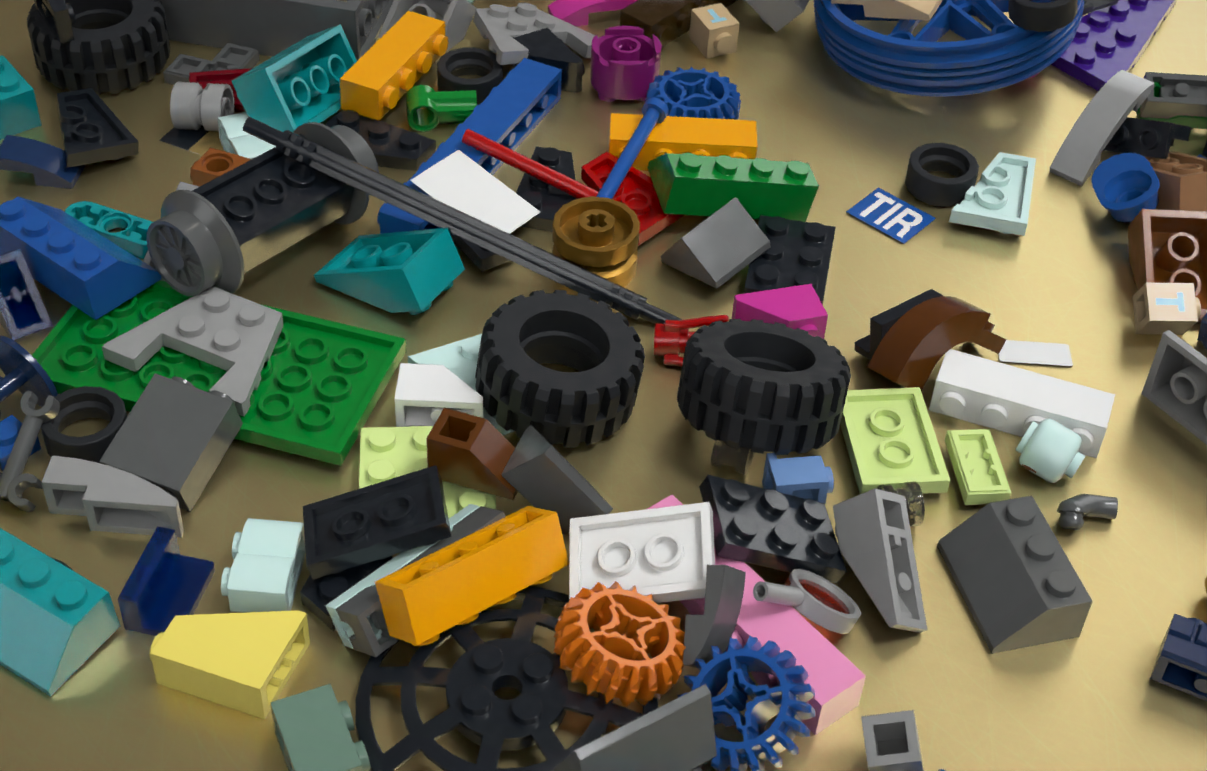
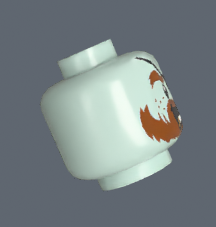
M1049 418L1042 420L1039 424L1033 421L1016 448V451L1021 453L1019 457L1020 465L1050 483H1056L1064 474L1072 478L1085 458V455L1078 452L1082 444L1081 437Z

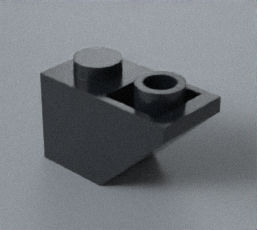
M549 28L514 37L516 41L529 49L527 59L562 69L561 90L575 93L582 91V76L585 73L582 59L571 51L563 40L559 39ZM512 64V68L514 69L518 64Z

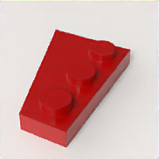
M605 152L581 167L582 181L588 187L600 191L619 158L609 152ZM632 166L613 197V200L624 203L636 213L640 222L638 246L684 216L680 214H664L651 177Z

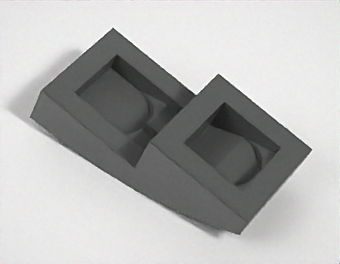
M707 565L704 615H686L684 646L686 648L683 653V665L697 668L695 658L703 659L708 663L713 659L711 645L718 646L723 653L725 652L740 613L746 572L727 565Z

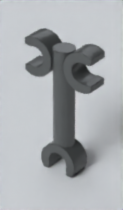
M28 390L22 395L20 400V407L26 416L2 473L0 472V499L12 502L21 511L25 512L34 511L36 506L29 500L22 498L23 492L29 487L43 489L41 481L36 476L29 473L23 474V471L42 424L53 420L60 410V403L54 396L48 395L44 406L35 410L39 398L32 391Z

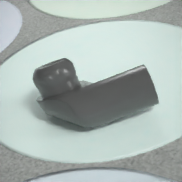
M1079 494L1064 500L1059 504L1057 510L1060 513L1059 525L1063 529L1079 530L1084 525L1083 516L1115 519L1118 511L1117 497Z

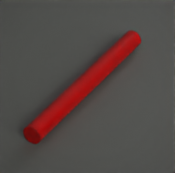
M467 129L463 135L462 143L578 199L596 197L599 191L470 129Z

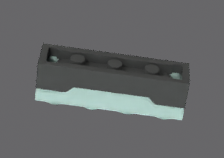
M469 504L449 518L452 537L439 540L431 545L420 546L399 553L325 605L343 645L377 657L399 641V639L389 636L375 581L506 517L504 511Z

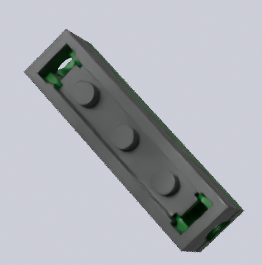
M1145 73L1144 79L1155 84L1150 94L1136 111L1137 119L1169 122L1191 128L1207 129V75Z

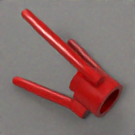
M728 315L707 316L680 321L665 320V324L656 323L654 356H664V365L682 367L683 358L679 357L680 353H685L686 343L695 333L689 332V329L704 325L709 326L715 321L728 322Z

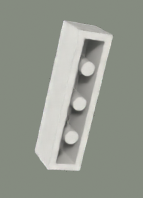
M950 349L945 353L939 370L929 411L1020 437L1024 436L1033 421L1039 424L1044 419H1053L1081 437L1082 444L1078 452L1097 458L1107 430L1115 394Z

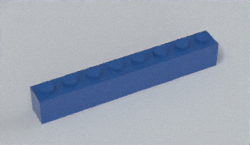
M524 58L514 69L508 72L506 78L491 90L489 96L474 108L472 114L456 127L455 132L445 142H442L436 152L426 162H423L418 171L403 184L428 195L410 180L458 149L491 175H494L504 162L462 143L465 131L470 129L515 151L561 99L562 69ZM384 203L381 206L377 216L380 234L440 228L388 203Z

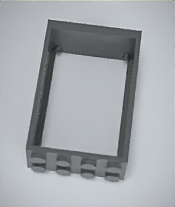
M338 0L161 1L165 10L169 40L221 49L227 43L259 50V55L273 57L309 35L341 24L358 61L379 38L378 35L394 0H347V2Z

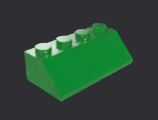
M666 153L649 161L647 167L664 214L711 216L736 197L752 219H760V215L806 222L819 188L809 163L796 160L784 162L770 161L764 158H732L726 155L714 157L700 156L693 153Z

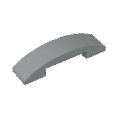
M1124 70L1111 77L1089 102L1073 125L1055 156L1049 172L1083 186L1099 164L1103 149L1132 110L1136 112L1154 88L1155 83Z

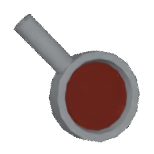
M794 569L784 585L760 581L753 588V596L757 601L793 606L815 624L840 634L850 633L862 614L859 606L842 589L829 580L803 569Z

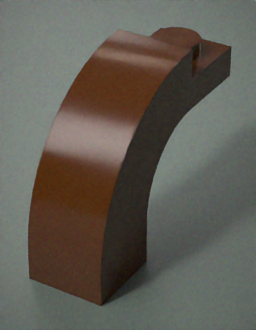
M935 297L916 305L894 323L879 343L867 367L907 388L920 387L922 392L937 362L954 346L971 342L999 354L1006 339L992 332L995 324L988 321L990 313L956 297Z

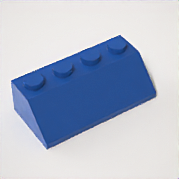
M19 196L0 205V256L95 320L162 279L156 269L61 209Z

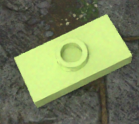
M990 429L947 430L945 444L964 504L978 505L1009 500L1011 490Z

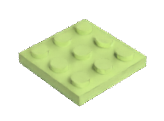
M433 426L361 428L359 489L428 468L426 438ZM442 480L448 518H451L469 504L496 509V495Z

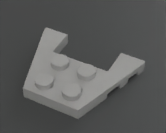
M519 3L517 7L492 4L489 8L475 9L473 22L483 39L490 40L489 49L491 52H497L496 61L500 65L519 64L524 58L527 59L529 49L516 41L514 37L544 28H549L559 39L563 40L566 45L584 58H591L592 39L596 35L543 12L532 4Z
M212 286L105 343L102 349L105 360L137 372L163 346L224 369L227 372L209 390V393L216 390L228 395L235 402L239 415L245 416L250 408L251 394L253 390H257L260 384L261 370L264 363L269 361L284 326L283 316L279 311Z

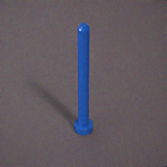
M658 98L646 100L642 107L643 118L596 197L613 199L656 123H662L667 117L669 108L665 102Z

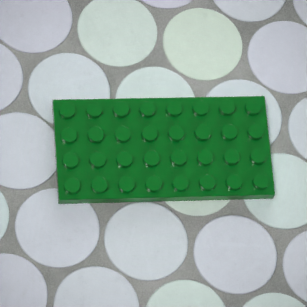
M162 280L157 281L97 320L72 305L32 354L52 380L58 394L83 386L102 387L115 392L124 401L125 409L128 412H131L155 373L170 379L174 376L181 377L189 381L195 388L209 392L227 372L224 369L167 346H163L137 372L105 360L102 349L105 343L193 297L177 292L166 281ZM266 306L282 313L284 326L269 361H265L261 370V381L257 390H253L251 394L248 412L245 416L239 415L243 424L234 439L341 466L359 436L361 428L364 427L407 351L406 339Z

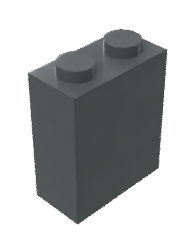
M155 373L99 462L132 473L157 485L178 499L181 509L191 512L243 423L235 407V402L228 395L216 390L209 393L195 388L189 381L181 377L174 376L170 379Z

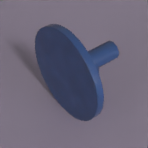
M0 336V369L6 375L4 378L0 376V403L18 389L22 394L27 390L32 391L39 398L37 404L43 407L48 395L54 397L58 395L52 380L27 350L14 340L6 336Z

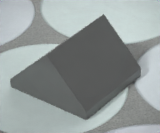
M735 197L680 238L661 255V261L708 285L719 288L769 249L771 245L770 240Z
M532 425L524 431L501 475L534 507L557 512L563 535L570 532L571 518L609 514L613 510L597 490Z

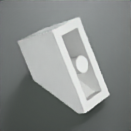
M400 363L394 399L396 427L434 426L444 408L483 418V397L444 365Z

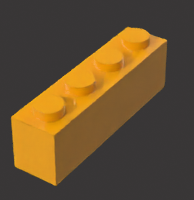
M407 11L340 78L341 109L352 110L359 115L380 121L390 109L396 106L399 99L414 86L417 80L430 70L435 61L446 53L448 37L445 36V21Z
M611 113L610 154L617 158L620 157L644 115ZM667 116L662 123H656L632 167L637 170L648 171L649 161L666 153H693L700 156L714 157L726 155L732 158L755 159L758 147L756 121Z
M526 506L375 581L389 636L411 643L414 646L431 644L440 638V633L451 627L476 620L481 611L493 605L512 601L515 599L516 593L524 588L549 581L553 577L554 572L569 565L558 514L555 511Z

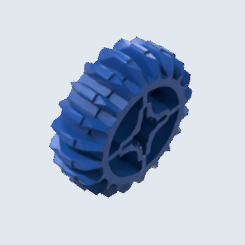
M691 66L690 69L683 70L677 67L675 72L667 70L663 76H655L654 82L649 83L645 102L649 98L662 100L669 108L667 116L739 119L741 100L740 93L737 92V85L730 83L728 77H719L717 71L710 73L705 68L694 70Z
M749 636L743 648L737 639L729 638L728 651L724 653L718 646L711 645L713 659L706 663L703 659L695 658V665L700 672L697 677L684 675V683L691 688V691L706 684L711 692L714 725L723 723L726 727L736 726V729L743 735L744 739L742 742L726 741L718 738L715 733L717 756L711 759V765L717 771H725L729 766L731 771H746L748 765L752 771H764L765 761L769 760L776 768H782L783 759L779 755L782 751L786 749L790 754H799V748L793 742L795 736L797 735L802 738L810 737L809 728L801 720L816 717L815 709L806 703L815 697V692L811 685L804 683L808 679L807 671L802 665L795 666L797 659L790 651L785 650L780 653V647L770 640L762 646L756 637ZM748 672L771 674L779 679L781 686L770 688L767 684L756 686L749 677ZM727 683L725 690L718 695L719 691ZM749 696L752 699V701L746 703ZM746 709V711L744 712V717L739 711H743ZM777 715L775 721H774V722L772 723V725L765 731V726H766L767 722H768L772 717H774V716Z

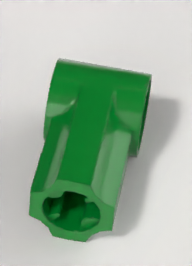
M417 85L412 87L406 94L408 123L412 129L419 132L431 131L438 124L463 123L477 106L476 90L436 92L428 85Z

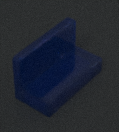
M157 526L117 598L124 628L130 631L157 636L160 632H165L176 615H193L215 573L214 562L180 555L176 531Z

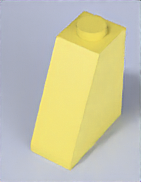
M291 610L176 615L165 632H160L155 637L150 648L149 657L153 664L157 684L265 719L271 710L270 702L277 700L310 645L307 613Z

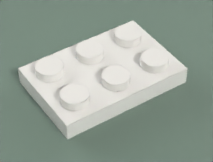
M710 502L570 519L569 600L571 597H575L582 588L592 589L597 582L609 588L615 581L624 590H630L635 585L637 593L644 596L652 594L655 603L705 598L707 565H715L713 511Z

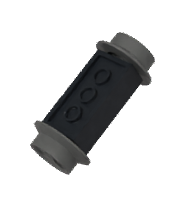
M308 122L293 131V133L379 172L376 158L368 143L361 135L347 126L336 125L330 128L321 123ZM274 147L193 191L177 190L169 194L162 204L161 218L152 222L148 227L147 247L157 271L177 292L185 296H196L214 286L233 294L240 288L244 279V273L331 222L351 224L359 220L367 209L369 194L279 153L276 150L277 147Z

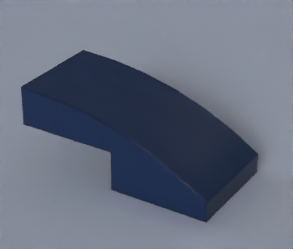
M6 135L0 145V170L33 173L35 184L38 186L73 189L85 167L84 164L67 168L64 150L37 140Z

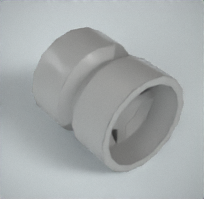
M176 82L174 84L170 99V115L176 129L198 130L203 125L207 131L219 132L217 117L234 114V96L230 85L208 83L206 88L203 89L196 82Z

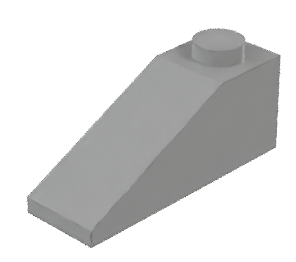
M874 488L833 505L836 524L835 533L838 539L839 550L889 627L918 633L927 631L905 496Z

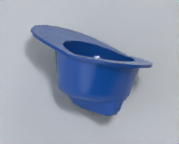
M1121 153L1104 160L1094 170L1091 178L1093 189L1101 205L1117 221L1124 223L1132 222L1142 209H1156L1159 202L1158 190L1160 188V181L1152 165L1144 156L1136 153Z

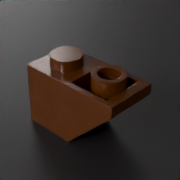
M444 408L426 438L428 467L436 465L443 481L514 500L518 491L501 474L515 447L487 419Z

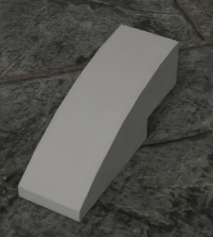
M52 455L41 481L49 513L86 516L90 531L182 537L184 528L178 499L157 485L137 475L109 465Z

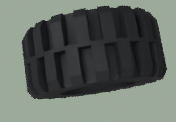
M64 0L66 4L69 3L74 11L76 25H72L74 40L62 44L59 43L36 10L35 2L29 11L27 27L36 67L47 81L62 90L68 88L69 91L92 88L97 95L104 92L116 94L126 88L132 90L139 87L141 82L147 83L155 77L156 73H160L170 56L166 16L161 0Z
M544 290L533 291L529 294V297H524L522 294L508 301V305L504 303L486 321L480 341L475 388L476 392L483 397V407L491 417L496 416V422L506 431L510 429L516 431L518 438H521L524 431L532 425L552 446L553 444H563L564 448H575L580 442L590 445L602 440L603 435L607 438L614 434L631 416L644 368V348L634 327H629L627 318L620 312L616 314L612 312L611 306L601 300L598 303L590 300V296L578 293V296L569 295L566 290H555L553 293H545ZM540 364H561L574 368L579 372L556 371Z
M730 319L728 322L715 321L709 326L704 325L700 327L686 343L677 392V402L685 420H689L692 427L697 431L703 430L707 437L715 441L722 440L727 442V446L737 449L740 447L751 449V452L764 454V451L775 452L776 455H788L789 452L802 454L809 452L812 448L817 450L823 447L838 433L851 378L850 368L845 357L841 355L840 350L835 346H829L827 341L819 336L813 337L809 335L808 331L799 328L792 329L786 327V324L776 322L774 324L764 323L763 320L751 319V321H742L741 319Z

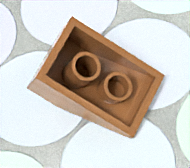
M1169 151L1167 159L1145 157L1152 165L1160 181V188L1158 190L1159 202L1156 209L1207 212V159L1175 151Z

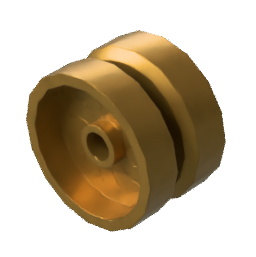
M603 197L575 199L563 205L555 213L552 254L625 287L636 275L640 222L632 209L616 200Z

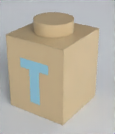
M722 3L691 9L689 39L706 59L737 52L740 23Z
M1146 282L1132 296L1136 334H1163V332L1170 330L1175 335H1183L1198 322L1201 314V303L1199 298L1195 297L1194 283Z

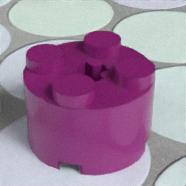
M634 26L610 27L605 29V35L600 38L597 35L593 37L590 82L598 92L599 99L605 102H613L617 99L645 102L649 83L654 82L655 76L660 74L662 47L658 37L653 34L651 39L644 35V29Z

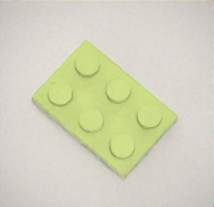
M920 387L848 390L840 424L859 494L874 488L899 495L947 493L950 478Z

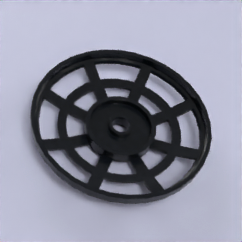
M528 586L516 593V600H524L521 609H493L480 612L476 620L463 625H455L440 633V638L437 641L420 646L412 656L408 666L379 667L396 643L377 657L370 656L361 675L355 700L356 733L358 741L362 740L366 748L371 767L370 771H395L420 751L427 759L444 771H552L573 751L602 737L609 723L622 727L657 709L658 700L656 698L650 700L643 706V713L641 714L613 703V699L606 704L604 694L598 692L597 698L568 690V679L565 670L560 669V656L556 653L551 654L545 648L532 643L531 640L536 625L556 632L554 629L558 619L541 613L543 604L563 608L569 602V595L541 587ZM516 621L511 638L495 639L486 642L471 628L490 622ZM451 637L465 651L451 669L424 667L432 653ZM402 685L400 691L401 712L409 735L383 753L376 741L371 722L370 696L372 687ZM417 686L446 688L447 710L423 724L416 705ZM502 687H512L521 694L514 699L504 700L498 698L494 693ZM569 710L593 717L584 734L571 747L565 750L554 731L561 724L566 711ZM457 728L467 739L480 745L476 764L453 755L438 744L436 740ZM536 744L546 759L542 763L526 767L497 768L502 750H519Z

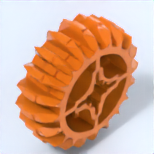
M616 581L609 588L597 582L592 589L582 588L575 597H571L569 602L564 605L554 629L556 631L554 635L556 638L554 641V653L560 656V669L572 671L571 683L583 682L587 685V696L596 691L604 694L606 704L613 698H619L626 708L634 700L645 706L653 698L661 699L672 688L673 684L678 682L683 672V653L686 647L684 646L685 632L680 630L681 619L668 616L669 604H656L653 601L652 594L644 596L637 593L635 585L630 590H624ZM593 628L595 632H590L589 629Z

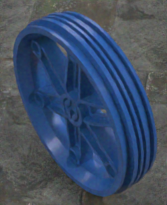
M814 0L816 28L825 50L830 58L848 74L872 86L888 91L917 96L947 97L971 95L1007 87L1023 81L1050 66L1068 49L1073 41L1083 17L1084 0H1078L1077 15L1071 23L1060 29L1042 32L1025 30L1012 23L1004 14V12H1009V0H942L931 20L915 37L911 33L922 20L865 17L863 5L831 3V0ZM1033 0L1031 2L1049 3L1054 0ZM971 16H975L978 19H980L984 24H986L990 29H992V31H989L986 27H984ZM854 21H898L890 34L884 35L867 29ZM949 30L966 39L963 41L936 42Z

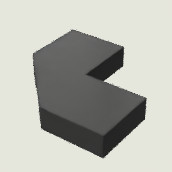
M227 43L212 61L179 54L163 72L165 83L174 85L176 82H189L190 72L254 68L260 61L259 50Z

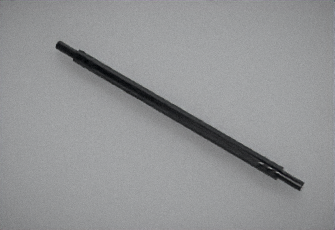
M248 117L244 123V132L276 146L277 152L437 227L448 228L449 232L578 293L588 295L597 302L601 300L610 305L612 309L635 320L641 317L653 324H665V320H682L647 303L648 298L289 130L282 132L252 117Z

